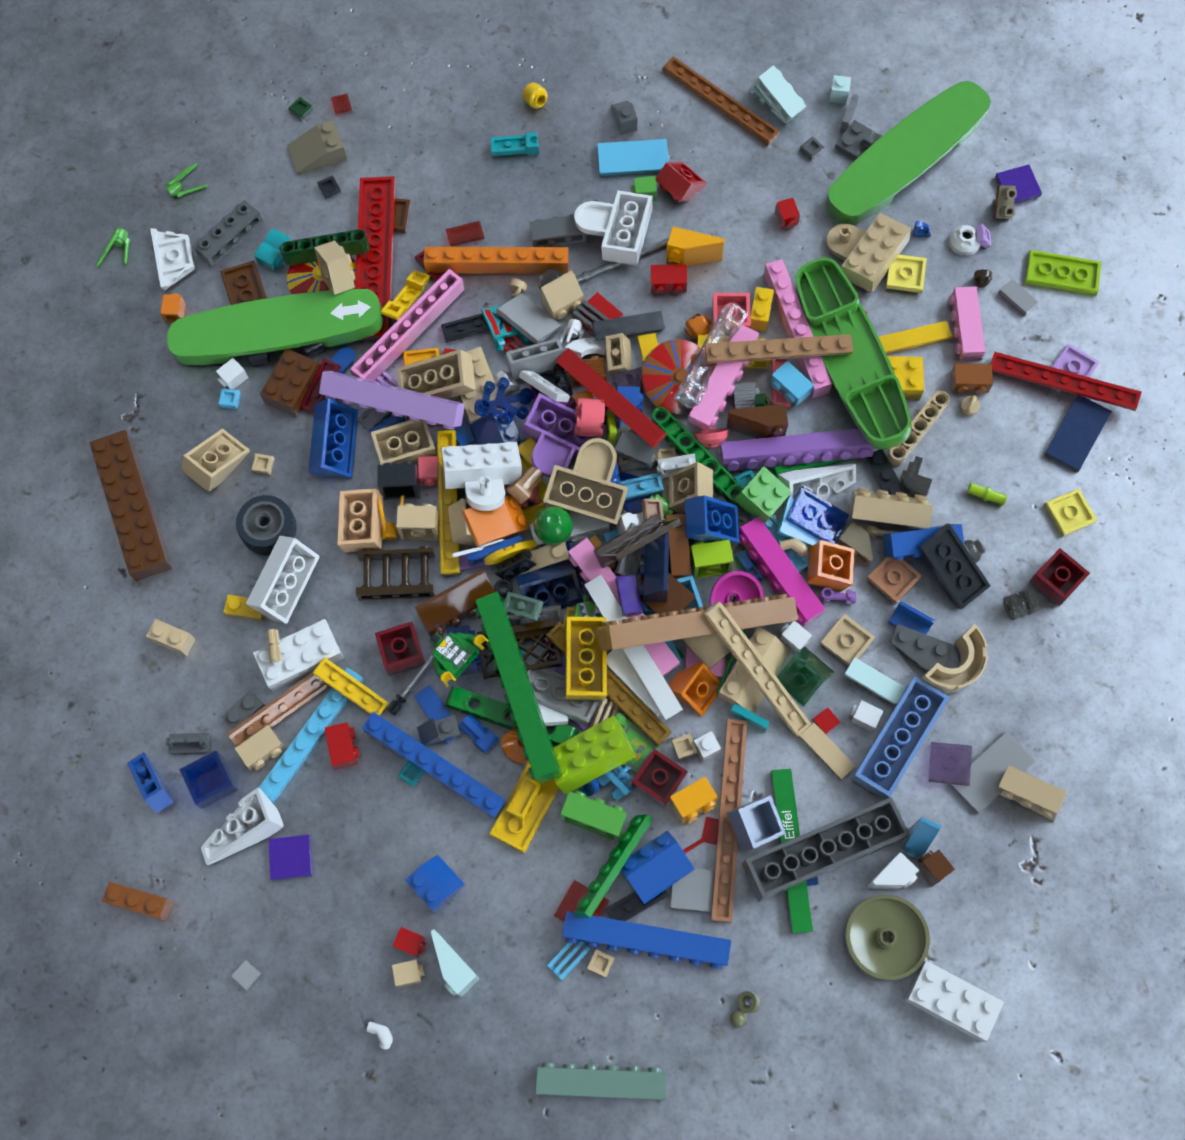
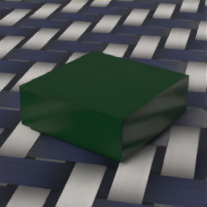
M299 97L288 109L290 113L303 120L313 110V106Z

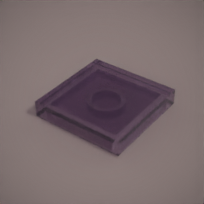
M931 742L928 782L970 786L972 746Z

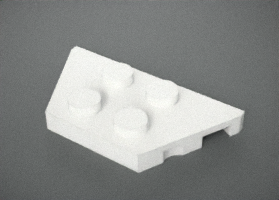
M152 228L151 235L160 287L164 291L195 270L191 243L188 235L175 234L170 231L164 233Z

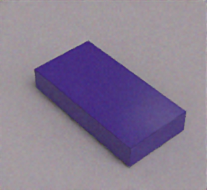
M636 575L616 577L615 581L622 616L642 614L643 609Z

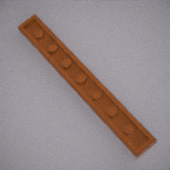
M674 56L663 66V72L769 146L779 136L780 131Z

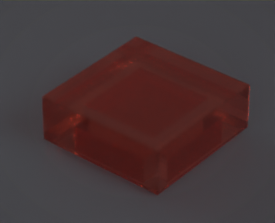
M347 93L331 97L335 114L352 111Z

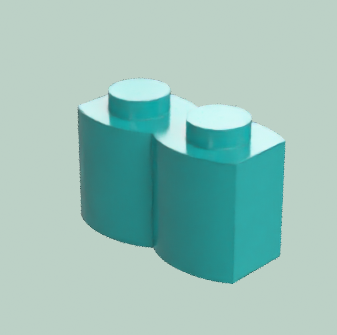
M273 228L267 234L264 242L257 248L254 254L256 261L273 271L280 268L284 260L279 247L286 241H292V238Z

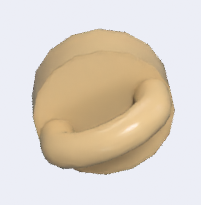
M516 278L511 279L509 286L512 288L510 292L512 297L518 296L520 292L525 293L528 287L525 282Z
M975 395L964 398L960 406L961 411L969 416L975 415L980 409V401Z

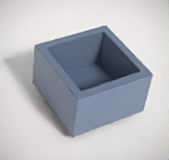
M771 795L758 798L727 812L741 851L755 849L786 834Z

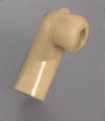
M797 538L779 541L782 550L793 549L800 557L807 554L806 544Z

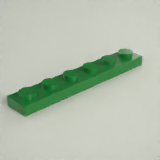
M648 814L636 815L632 818L629 828L620 836V842L610 852L607 862L599 869L598 876L589 884L587 893L578 901V907L574 911L578 918H591L653 819Z

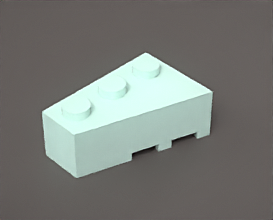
M774 65L759 76L748 90L751 94L755 92L761 97L759 100L761 103L764 104L766 102L771 106V112L785 124L800 114L806 107L803 99L795 93L792 85L787 83L781 71L776 69Z

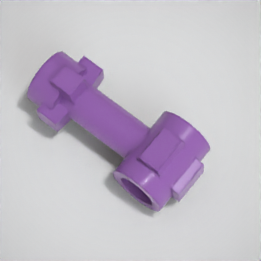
M825 587L819 592L818 598L823 603H828L830 600H844L847 605H851L856 602V592H852L849 589L846 590V593L833 592L831 588Z

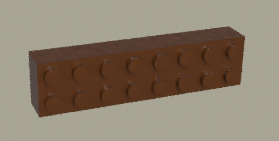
M126 430L89 442L129 575L135 581H139L172 569L132 438Z

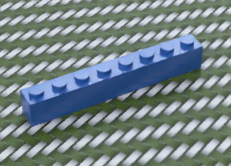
M374 711L362 726L364 733L492 819L496 820L506 803L504 798Z
M566 911L562 937L566 938L565 942L578 944V940L587 941L586 946L599 947V944L607 945V949L619 951V947L627 948V953L640 955V951L648 952L649 957L660 958L661 955L669 956L668 960L681 962V958L689 959V964L701 966L702 962L710 963L711 968L722 969V965L728 966L731 940L598 916L578 918L574 912Z

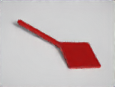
M706 816L702 838L684 849V853L689 852L703 842L717 845L719 819Z

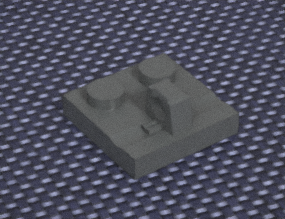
M854 120L838 140L835 148L856 160L882 135Z

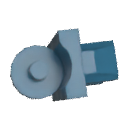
M618 766L597 778V781L604 787L611 781L616 785L610 792L615 800H619L634 791L627 783L632 780V777L628 774L631 770L629 766H626L624 769Z

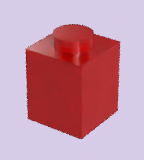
M794 198L776 202L775 214L781 229L793 228L798 225L800 213Z
M400 927L392 947L418 958L419 954H423L427 943L424 936Z

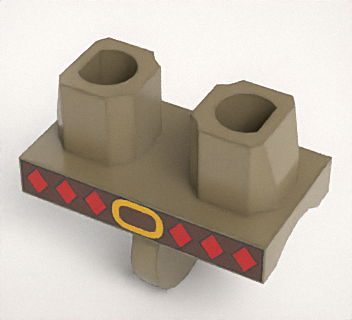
M997 185L996 199H993V203H995L994 218L1012 219L1015 213L1013 206L1017 195L1016 186Z

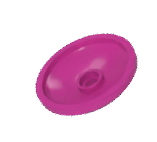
M732 571L722 575L715 582L710 592L709 604L711 606L717 601H720L722 604L731 603L729 600L731 596H733L732 602L763 598L764 592L759 581L751 574L742 571Z

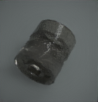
M1032 588L1022 590L1018 595L1014 593L1003 598L1005 611L1011 620L1020 619L1025 616V613L1031 615L1040 611L1039 599Z

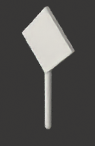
M499 539L476 548L453 553L452 557L480 551L483 548L505 541V539Z

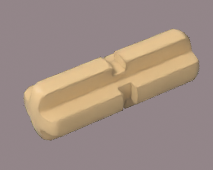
M269 629L266 632L267 643L270 646L268 648L269 659L271 663H277L282 659L280 646H278L280 644L277 629Z

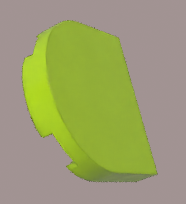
M607 408L606 436L607 441L615 449L617 439L615 414Z

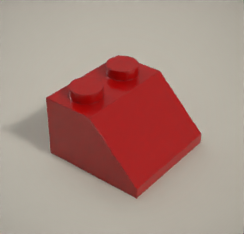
M666 162L655 179L659 183V187L671 193L672 198L678 202L689 201L707 184L705 180L684 162Z

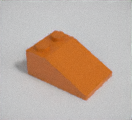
M511 495L505 496L503 505L494 510L481 511L471 507L462 511L477 547L499 539L507 540L514 538L530 529L520 504Z

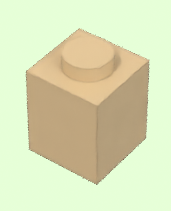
M417 959L392 965L396 987L423 982L422 977L425 976L423 963L419 964Z

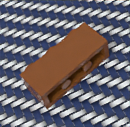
M113 882L108 883L101 901L163 921H167L173 901Z

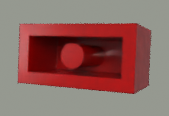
M687 264L651 265V293L663 294L673 292L680 294L687 292Z
M348 722L325 727L332 767L336 770L357 765L360 751L358 746L354 744V739L357 738L355 728L351 727Z

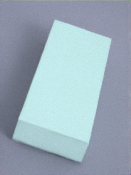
M855 657L844 674L894 705H897L906 687Z

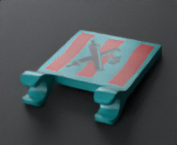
M501 306L483 308L481 310L493 337L496 351L504 349L505 340L503 338L516 335L521 336V341L525 346L530 345L531 340L497 313L498 308Z

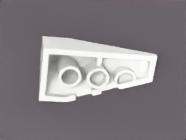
M846 464L794 470L778 474V478L792 491L787 498L790 497L813 507L819 502L827 501V498L832 494L840 493L856 483V465Z
M256 788L243 797L238 803L239 807L233 814L229 813L225 818L227 821L220 829H216L202 845L201 850L206 865H211L256 844L284 827L277 808L260 788Z

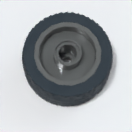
M260 495L250 499L240 508L236 518L239 537L247 548L260 555L270 556L279 536L292 538L296 536V520L291 509L284 501L275 496Z

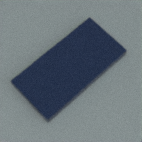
M1077 395L1044 455L1079 472L1112 411L1086 397Z

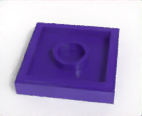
M1029 164L998 172L995 175L999 185L1016 186L1017 195L1014 199V204L1041 197L1042 191Z
M310 835L269 839L270 880L312 876Z

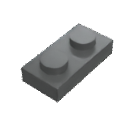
M250 690L221 718L233 729L265 705Z

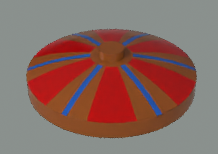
M669 340L657 345L646 356L641 369V385L647 399L656 408L663 407L671 414H684L692 411L714 370L712 364H706L705 351L698 345L687 340Z

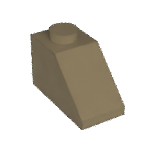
M852 522L839 538L837 544L855 549L854 558L868 567L873 559L869 534L862 525Z

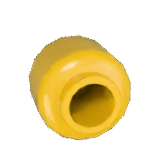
M537 83L528 84L522 93L524 102L534 109L545 105L548 97L546 90Z

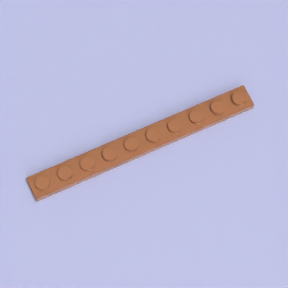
M727 719L711 921L732 923L738 841L727 812L741 806L747 720Z

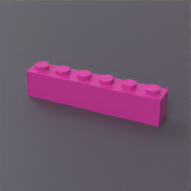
M759 516L739 528V543L746 547L750 558L756 561L762 575L766 576L770 581L772 589L778 592L779 595L787 594V598L795 597L798 615L796 622L800 623L803 627L821 616L826 609Z

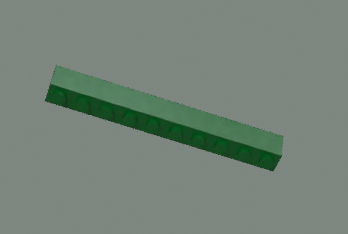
M498 592L476 600L478 607L475 608L478 618H482L483 624H481L483 634L488 636L489 642H486L489 652L494 654L495 659H492L496 671L499 670L501 676L498 677L501 687L506 690L507 694L504 695L507 705H511L513 712L510 713L513 723H517L519 730L516 731L519 741L524 744L525 749H522L526 761L529 760L531 767L528 769L531 778L536 779L541 784L562 776L503 600Z

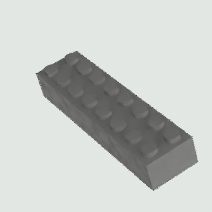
M891 797L749 857L741 864L757 900L760 902L902 841L910 833Z

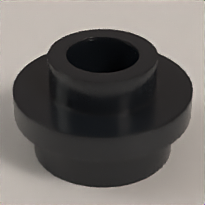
M501 579L495 583L494 591L498 592L501 598H506L508 592H513V585L509 580ZM501 587L507 588L505 592L500 591Z

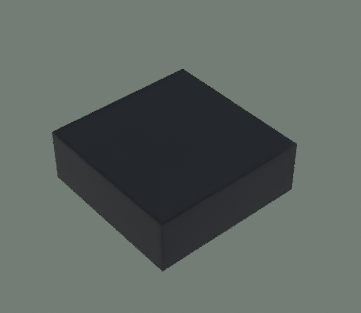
M333 175L317 182L325 199L341 192Z

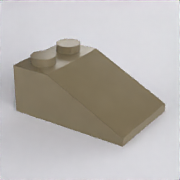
M334 119L317 124L287 145L297 175L347 160Z

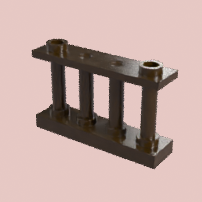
M421 546L419 549L395 550L365 548L362 551H356L359 561H364L363 585L356 587V596L359 601L432 598L435 596L434 585H430L428 576V558H435L433 548L428 546ZM402 559V584L400 586H392L390 584V560ZM409 559H421V583L419 585L409 584ZM371 560H383L382 585L379 587L371 585Z

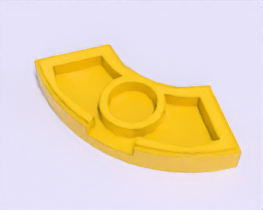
M535 540L519 542L513 546L491 553L484 558L486 565L499 564L509 558H513L524 550L531 551L537 545Z

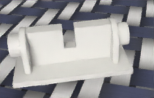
M695 454L659 459L657 470L661 478L669 477V474L696 463Z

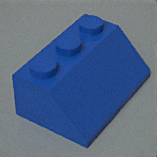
M667 830L630 855L620 871L643 904H646L695 870L678 842Z

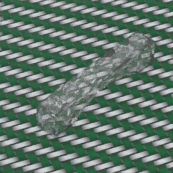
M735 302L723 307L674 397L687 408L700 404L707 391L709 378L716 364H706L704 345L706 343L730 342L748 315V312Z

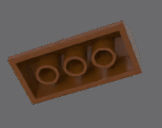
M484 569L421 603L415 609L431 638L435 633L443 634L445 629L450 626L455 627L462 622L461 620L466 617L471 618L475 616V608L478 607L476 600L495 591Z

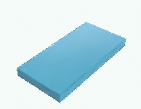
M667 139L597 143L600 177L660 173L665 163L669 162Z

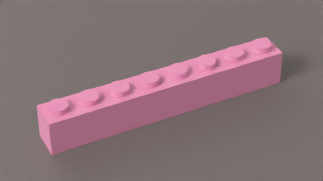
M783 259L765 264L763 275L768 288L774 290L773 301L788 338L813 337ZM822 357L796 358L802 374L814 385L810 394L811 397L816 398L829 394L832 382Z
M449 269L350 368L352 376L375 381L465 290L463 279Z
M588 538L584 539L568 551L571 555L568 559L574 567L579 566L582 572L580 575L586 583L602 575L620 605L615 581L616 576L608 566L605 568L601 567L593 551L595 549ZM642 612V614L627 615V618L640 617L645 615ZM665 642L644 645L663 677L681 664Z

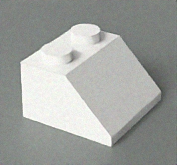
M900 852L866 887L869 890H899L902 887L906 889L918 878L915 874L919 869Z

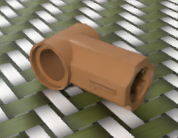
M533 466L530 467L520 479L511 484L507 491L519 504L524 503L532 495L531 491L543 479L542 472Z

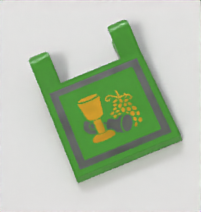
M617 713L615 717L624 727L625 734L636 755L635 758L623 765L625 767L629 766L631 771L637 774L654 749L657 750L659 746L657 747L635 724L622 714Z

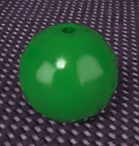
M548 506L542 509L537 514L533 524L537 538L550 546L566 542L573 530L571 516L566 510L558 506Z

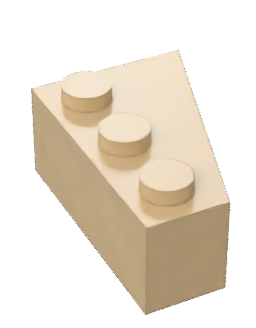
M1008 765L998 787V792L1004 798L1013 799L1022 806L1037 812L1053 822L1067 794V791Z

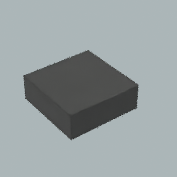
M812 136L800 146L799 150L812 161L824 151L825 147Z

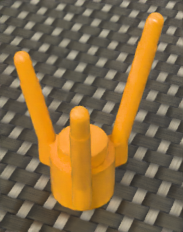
M401 496L399 506H403L404 496ZM378 498L377 503L382 522V539H396L398 530L393 522H386L381 499Z

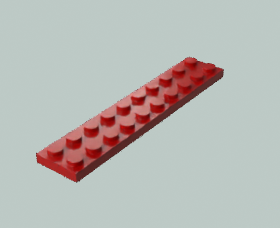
M395 176L360 178L358 229L366 232L370 249L366 253L356 255L355 289L373 291L377 295L382 309L389 300L391 301ZM383 315V326L380 331L373 336L360 340L380 339L390 329L391 317Z

